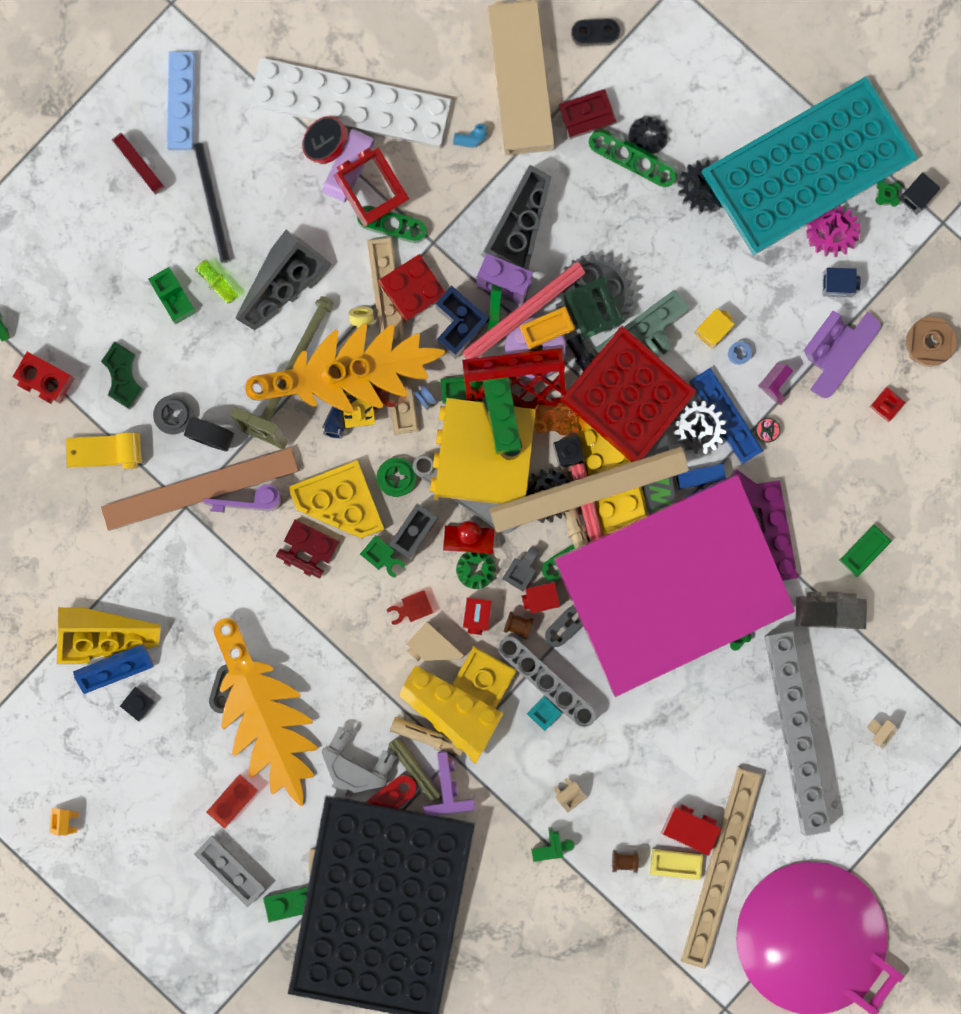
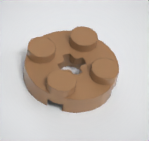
M934 316L925 317L914 323L906 336V349L910 359L926 367H935L946 362L954 354L957 347V336L954 329H951L947 324L948 322L944 319ZM929 335H932L933 339L938 342L932 348L925 344V340L929 338Z

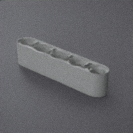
M505 637L500 641L498 646L500 655L575 724L580 727H588L593 724L596 717L593 708L514 637ZM506 641H512L516 644L517 650L513 655H506L502 650V645ZM524 658L534 660L535 668L533 671L525 672L522 670L521 662ZM547 674L553 678L554 683L550 689H544L540 686L539 681L543 675ZM564 691L572 695V702L568 706H562L558 701V696ZM583 708L588 709L591 714L590 720L586 723H581L577 719L578 711Z

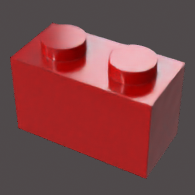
M680 804L679 808L672 806L661 834L709 856L721 830L716 825L717 820L703 814L702 818L693 815L694 809Z

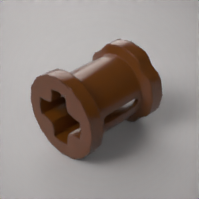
M510 611L503 632L507 633L510 631L522 635L523 639L527 640L534 619H525L514 615V612Z
M634 850L633 853L612 851V872L631 870L633 873H638V850Z

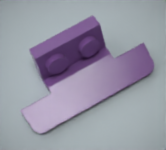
M832 311L805 347L804 352L807 359L823 371L811 387V391L821 398H829L880 330V322L868 311L854 330L844 324L840 314Z

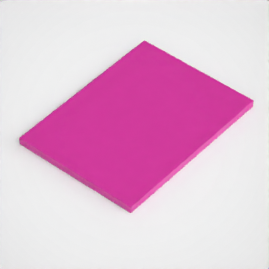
M736 474L554 559L615 697L795 612L739 476Z

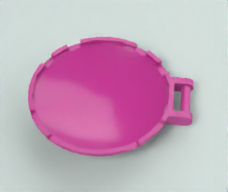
M808 861L793 863L773 871L752 889L741 908L738 917L736 946L742 968L751 984L761 995L785 1010L799 1014H827L841 1010L855 1002L869 1014H878L879 1007L898 981L901 983L905 977L885 962L888 943L887 926L877 899L861 880L840 867L828 863ZM884 970L890 976L871 1002H866L863 999Z

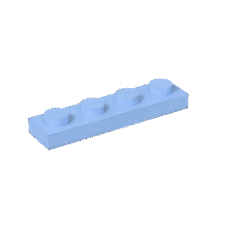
M169 52L168 150H193L194 52Z

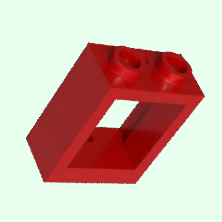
M369 147L357 154L359 159L352 164L349 160L336 167L338 172L333 175L364 227L409 200L408 195L379 147L373 151ZM373 159L395 197L366 214L344 176Z

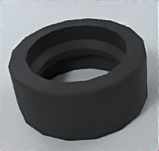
M190 417L184 436L206 446L227 452L234 433L208 421Z

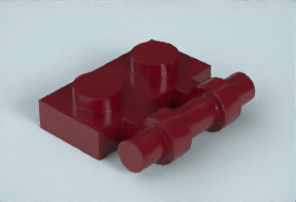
M294 519L284 539V542L292 547L289 552L280 548L276 557L283 560V564L289 567L293 565L303 570V574L309 577L313 575L321 579L325 570L317 567L319 560L329 564L339 541ZM299 550L312 556L309 562L297 557Z

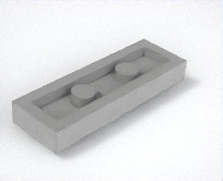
M213 835L194 853L247 907L266 889Z

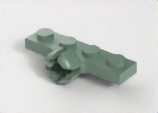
M673 290L624 326V328L660 358L658 353L661 352L665 355L671 348V341L664 333L665 329L688 313L689 307L677 292ZM611 337L595 348L597 353L601 351Z

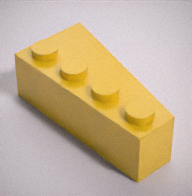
M416 665L413 667L399 694L422 717L425 716L434 724L433 727L436 730L444 733L456 748L464 751L475 765L503 715L502 712Z

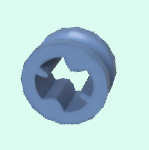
M742 341L735 342L728 350L729 360L736 365L747 362L752 354L751 347ZM739 347H742L746 357L742 356L740 359H737L734 348L737 350Z
M425 386L421 387L420 392H414V395L426 410L430 409V404L435 405L437 403Z

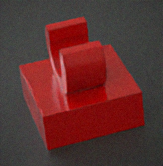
M885 387L869 407L887 422H890L906 402L888 387Z

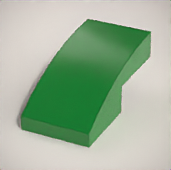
M170 267L148 278L175 325L196 313Z

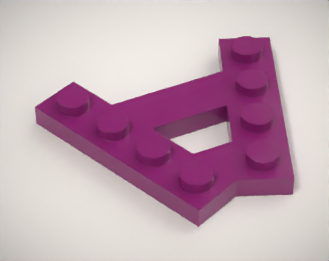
M738 469L734 470L731 476L735 474L739 476L751 507L758 508L762 533L782 581L797 579V570L780 480L756 484Z

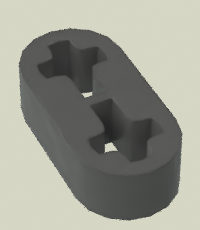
M575 607L565 610L546 630L545 640L550 646H562L583 625L579 617V624L572 623L568 628L564 625L569 620L567 614L569 612L572 614L577 612ZM563 627L565 631L560 636L562 641L560 643L557 640L551 642L550 638L552 635L550 631L554 630L556 632Z

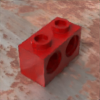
M28 351L12 376L18 380L17 386L28 392L31 389L40 392L38 397L49 404H52L53 400L61 403L75 379L70 374ZM31 368H36V377L28 380L26 377L27 371ZM58 380V388L53 392H49V382Z

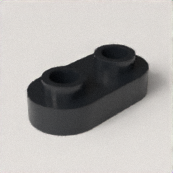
M612 19L579 20L573 25L571 30V38L578 46L613 45L617 42L620 35V27ZM608 27L611 28L613 32L611 34H606L604 32V29ZM585 28L588 33L582 35L579 33V30Z

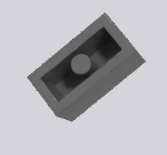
M417 503L389 546L411 560L438 521V517Z

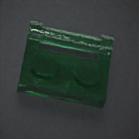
M606 276L564 294L584 340L625 322L623 315L620 316L607 287L608 280ZM593 289H598L611 320L604 322L591 292Z

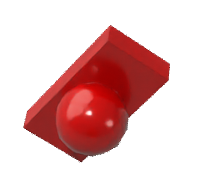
M471 520L464 521L459 526L445 525L443 551L493 554V528H480L476 522Z

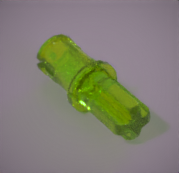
M207 260L202 261L195 268V271L209 284L210 290L214 289L227 304L232 303L238 297V293L224 280L225 276L223 274L220 275Z

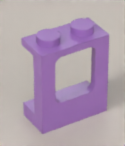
M486 253L477 275V287L491 293L492 284L502 287V298L522 305L531 287L532 281L530 279L533 272Z

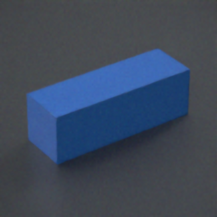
M723 464L681 473L676 475L679 490L722 481L726 479Z

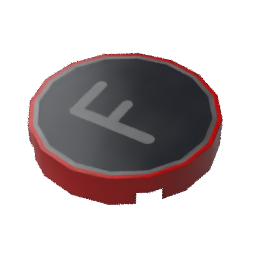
M324 116L317 119L308 127L302 141L304 154L314 163L327 164L334 161L343 152L344 142L347 143V128L339 119L333 116Z

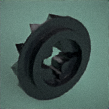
M645 115L636 119L631 125L628 134L629 142L652 154H656L664 148L668 138V131L664 122H661L656 116L650 117ZM646 126H648L650 132L657 133L652 136L651 144H649L646 137L641 136V134L645 133Z

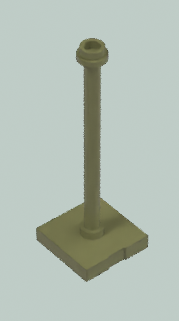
M320 296L316 300L315 305L317 309L285 370L293 369L297 357L302 351L307 350L326 312L333 310L332 306L334 303L330 299ZM279 380L278 387L281 389L285 388L284 381ZM281 397L269 399L261 416H255L234 407L230 416L240 431L282 450L285 449L288 443L287 438L278 425L269 421Z

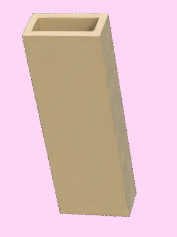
M517 0L516 3H507L506 1L494 2L488 6V17L505 156L553 151L554 139L537 0Z

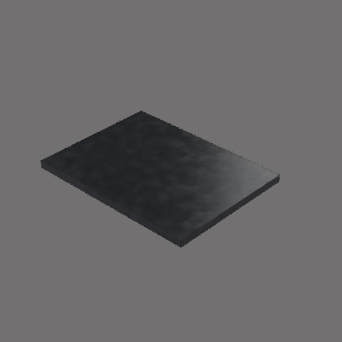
M325 795L288 994L391 1014H439L475 823Z

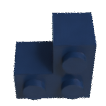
M451 285L435 303L436 310L451 322L437 338V342L457 359L463 350L487 326L489 318Z

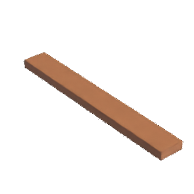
M288 448L102 506L101 509L107 529L111 531L204 502V498L214 499L297 473L299 470L292 448Z

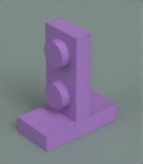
M446 751L438 752L443 803L424 805V813L441 815L475 810L474 798L454 801L453 797L458 796L456 781L451 782L450 774L451 771H455L453 756H448Z

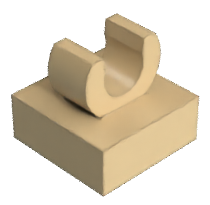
M873 719L867 726L868 730L875 734L872 739L874 744L882 750L898 731L896 725L889 720L882 726Z
M566 778L565 782L568 787L560 791L556 786L554 791L557 794L555 798L568 813L584 801L587 796L576 782L572 783L570 779Z

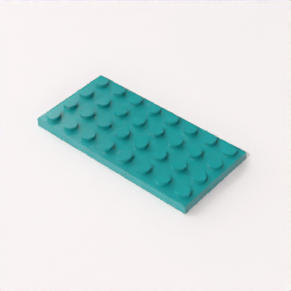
M867 76L704 168L701 173L754 256L914 163L918 157Z

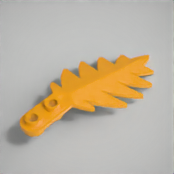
M363 323L345 342L336 358L338 330H334L323 340L309 359L307 365V352L304 350L297 357L293 369L250 377L245 383V392L250 399L255 401L297 394L312 407L317 405L314 394L327 404L352 414L354 408L343 392L345 390L350 395L371 406L382 408L383 404L371 383L387 392L406 397L408 393L397 374L425 380L428 378V375L422 365L438 359L445 354V350L419 348V333L407 338L392 350L394 325L391 324L372 341L364 352L367 324ZM278 380L284 381L285 388L281 389L278 387ZM253 385H260L261 392H255L253 390Z
M230 618L220 619L214 626V635L229 670L222 681L220 691L225 692L232 687L225 704L221 728L226 729L244 713L235 736L232 755L237 756L256 740L249 764V777L253 778L271 763L269 772L271 794H275L284 787L291 798L299 806H303L304 796L300 779L313 778L315 775L304 762L291 753L316 751L318 747L302 735L283 727L312 724L313 720L289 706L271 701L299 698L301 694L276 679L261 675L262 673L272 672L274 668L265 663L252 661L238 624ZM224 626L230 627V633L227 635L222 634ZM234 649L240 651L237 658L231 656V652Z

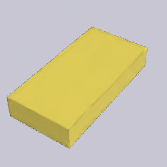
M652 849L650 875L701 880L703 854Z

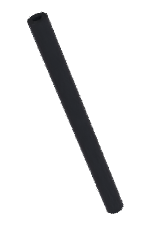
M196 143L193 146L220 262L227 263L230 262V257L203 143Z

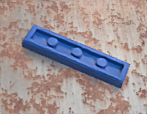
M711 368L689 381L692 388L697 391L696 394L701 402L708 400L709 407L716 403L717 412L724 410L721 418L728 419V422L723 425V428L729 431L722 435L741 465L763 452Z

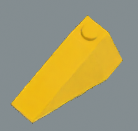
M58 607L57 664L90 663L92 658L104 656L106 659L113 656V653L127 651L144 644L146 649L159 647L161 627L158 624L84 607Z

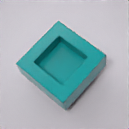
M545 696L527 713L544 731L562 714Z

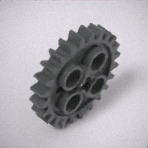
M593 254L590 256V261H586L585 257L581 256L580 265L584 268L585 273H592L595 276V281L590 284L585 283L581 276L554 297V299L561 300V302L556 304V309L566 307L572 323H576L575 331L582 326L584 327V334L588 333L589 328H593L595 335H597L599 328H602L603 332L607 333L608 325L616 329V320L622 323L625 320L622 313H630L626 305H633L634 301L629 299L628 296L634 295V290L627 289V287L631 286L633 281H625L628 271L620 273L622 264H618L616 267L612 266L613 258L606 263L604 262V255L600 256L599 261H595ZM574 284H579L587 291L574 287ZM607 284L615 285L617 293L614 295L607 294L604 286ZM595 289L598 291L599 297H595L593 300L590 298L589 292H593ZM579 294L584 298V303L574 305L571 302V297ZM601 298L614 302V305H609ZM595 306H603L606 314L602 317L596 316L593 313Z

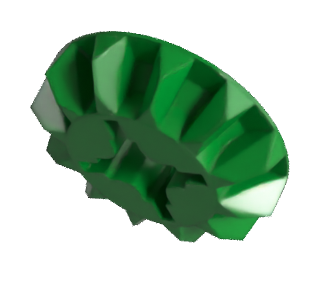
M397 457L390 458L380 465L377 471V483L386 495L401 497L407 495L414 488L416 473L409 461ZM395 467H397L400 475L407 477L399 481L398 488H396L393 480L386 479V477L394 475Z
M466 552L457 562L456 573L459 581L464 586L470 589H482L493 581L496 566L493 558L488 553ZM469 561L471 564L477 565L484 561L481 571L485 576L482 577L481 575L474 574V576L469 578L468 576L472 569L467 562Z

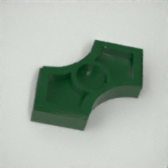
M114 341L101 360L111 375V388L108 396L130 410L143 390L136 383L132 373L133 361L136 355Z

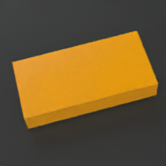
M566 307L519 326L529 350L575 331Z

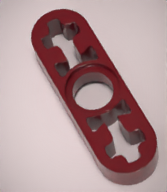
M121 132L111 139L155 195L165 188Z

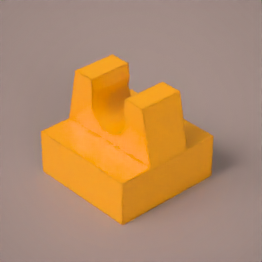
M52 808L49 833L58 836H68V834L77 833L78 828L69 826V820L71 818H79V812L63 808Z

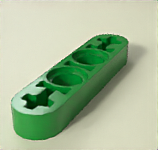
M598 129L589 137V147L593 152L658 186L669 187L677 179L678 172L674 165L605 129ZM600 136H603V142L606 144H602L600 147L597 145L598 141L595 138L598 139ZM612 141L615 142V145L612 147L611 152H608L607 150L610 147L608 145H610ZM619 146L625 147L629 153L628 157L624 159L619 158L616 154V148ZM647 158L650 161V168L647 170L639 168L638 159ZM658 164V171H656L654 175L651 174V172L655 168V165ZM665 170H668L670 172L669 176L671 178L663 180L662 173L665 172Z

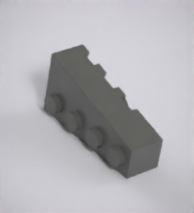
M532 165L527 167L481 253L482 257L485 258L487 253L529 271L530 260L552 176Z

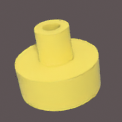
M355 307L349 311V323L357 326V329L363 323L370 325L374 322L373 309L369 307Z

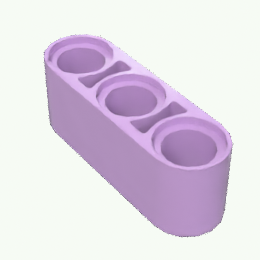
M350 130L347 143L344 142L342 147L344 150L336 158L324 183L323 193L344 203L347 201L346 196L333 177L338 172L336 167L347 160L352 164L359 159L357 154L369 147L372 150L375 142L374 138L357 130ZM364 165L344 176L351 189H353Z

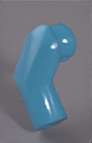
M482 123L476 124L475 129L468 135L455 133L453 145L469 148L477 147L488 136L486 125Z

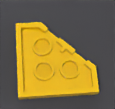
M358 460L288 487L296 510L360 539L385 530Z

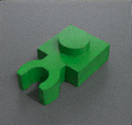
M376 535L360 553L363 558L378 570L383 565L386 566L387 573L393 578L397 577L392 572L394 564H399L402 568L405 567V564L400 559L391 558L395 551Z

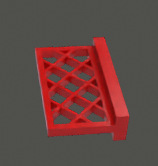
M562 348L462 360L467 401L475 402L478 398L483 399L485 395L483 385L476 389L470 385V382L508 377L510 379V388L515 383L523 388L517 395L511 392L514 407L539 409L565 405L560 400L566 393ZM559 371V375L553 381L544 376L546 373ZM524 375L535 376L528 384L520 379ZM539 380L548 385L542 392L533 388ZM552 389L561 393L560 398L550 399L546 395ZM528 391L536 396L532 401L526 402L521 399Z

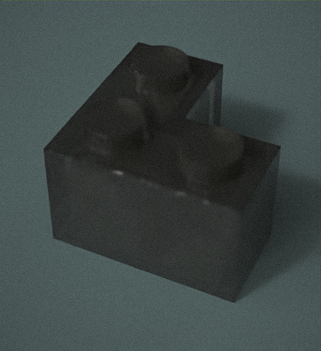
M806 592V596H796V627L866 629L867 599H858L855 593L827 592V597L822 596V592Z

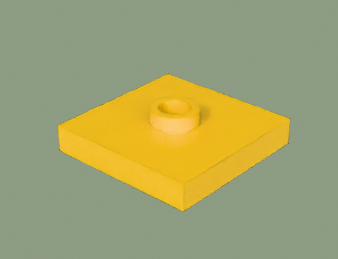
M473 646L452 685L496 709L517 670Z

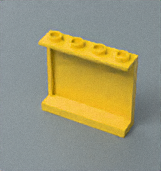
M447 398L446 405L440 406L439 420L443 421V429L437 430L436 444H440V453H434L433 468H438L437 477H431L430 492H435L434 500L437 501L438 497L501 505L526 497L536 409L514 407L522 450L516 459L506 460L500 454H495L492 432L482 402Z

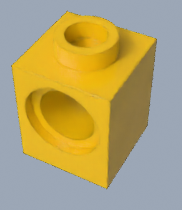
M716 308L695 330L694 334L710 349H713L735 324L732 322L733 318L728 312L723 309L720 311Z

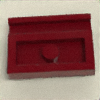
M606 89L560 103L558 106L570 139L617 123Z

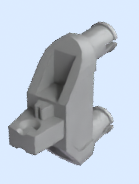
M338 726V730L330 745H326L322 750L324 761L333 781L331 787L337 789L334 796L344 798L348 795L352 797L357 792L386 786L388 783L387 775L397 757L391 754L387 763H385L389 752L383 750L373 770H368L343 757L344 754L342 753L353 733L347 730L341 739L345 729Z

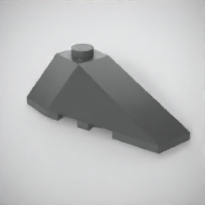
M286 229L270 249L235 318L251 329L256 330L275 316L279 308L287 302L295 301L298 298L297 295L307 287L311 289L315 286L332 264L305 241Z

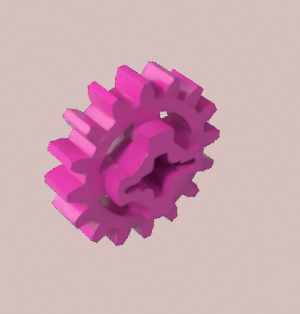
M839 206L837 210H831L807 224L806 236L809 239V246H815L816 253L823 250L825 257L830 252H833L834 257H838V252L840 251L846 255L847 248L854 249L855 241L860 240L861 231L858 217H852L850 209L845 213L842 212V206Z

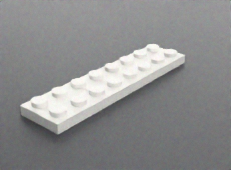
M260 58L249 106L316 121L324 116H333L349 129L441 148L451 99Z

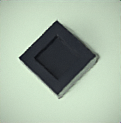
M134 687L120 707L140 722L156 702L138 687Z

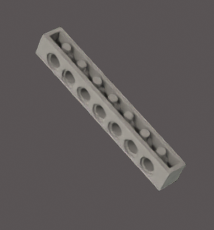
M793 631L764 636L801 834L809 836L831 832Z

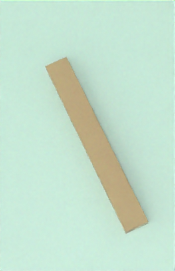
M387 237L367 240L379 330L381 333L389 325H394L393 350L406 340L403 318L378 283L379 279L396 269L392 238ZM397 374L408 396L402 397L388 392L394 435L419 432L412 379Z
M682 447L672 449L489 508L496 533L688 472L684 450Z
M737 767L720 824L721 830L715 841L680 960L681 962L706 969L762 774Z

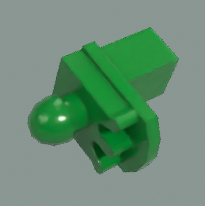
M548 827L551 845L531 848L533 862L563 858V851H572L575 843L570 839L561 841L559 831L553 832L552 827Z

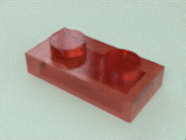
M239 774L206 813L225 829L259 790L243 775Z

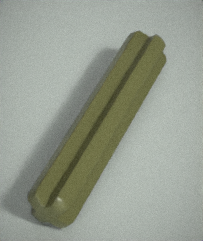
M399 737L395 738L389 743V747L428 798L435 802L442 796V792Z

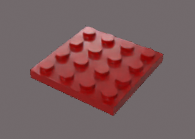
M621 326L560 400L630 462H635L645 457L697 391L627 329Z

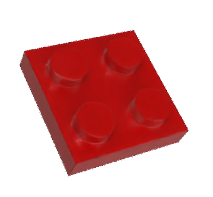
M420 253L378 280V283L405 322L435 304L445 293Z

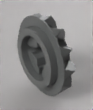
M169 395L158 401L153 411V419L156 426L162 432L171 435L185 432L190 417H193V411L189 402L177 395ZM168 406L174 411H180V414L177 415L178 424L172 419L166 420L170 415Z

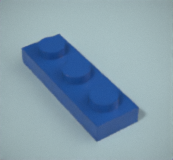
M144 644L77 669L73 671V674L82 693L86 694L151 669L154 666Z

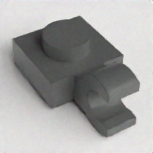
M530 547L522 562L515 558L502 579L524 592L536 572L530 566L539 551Z

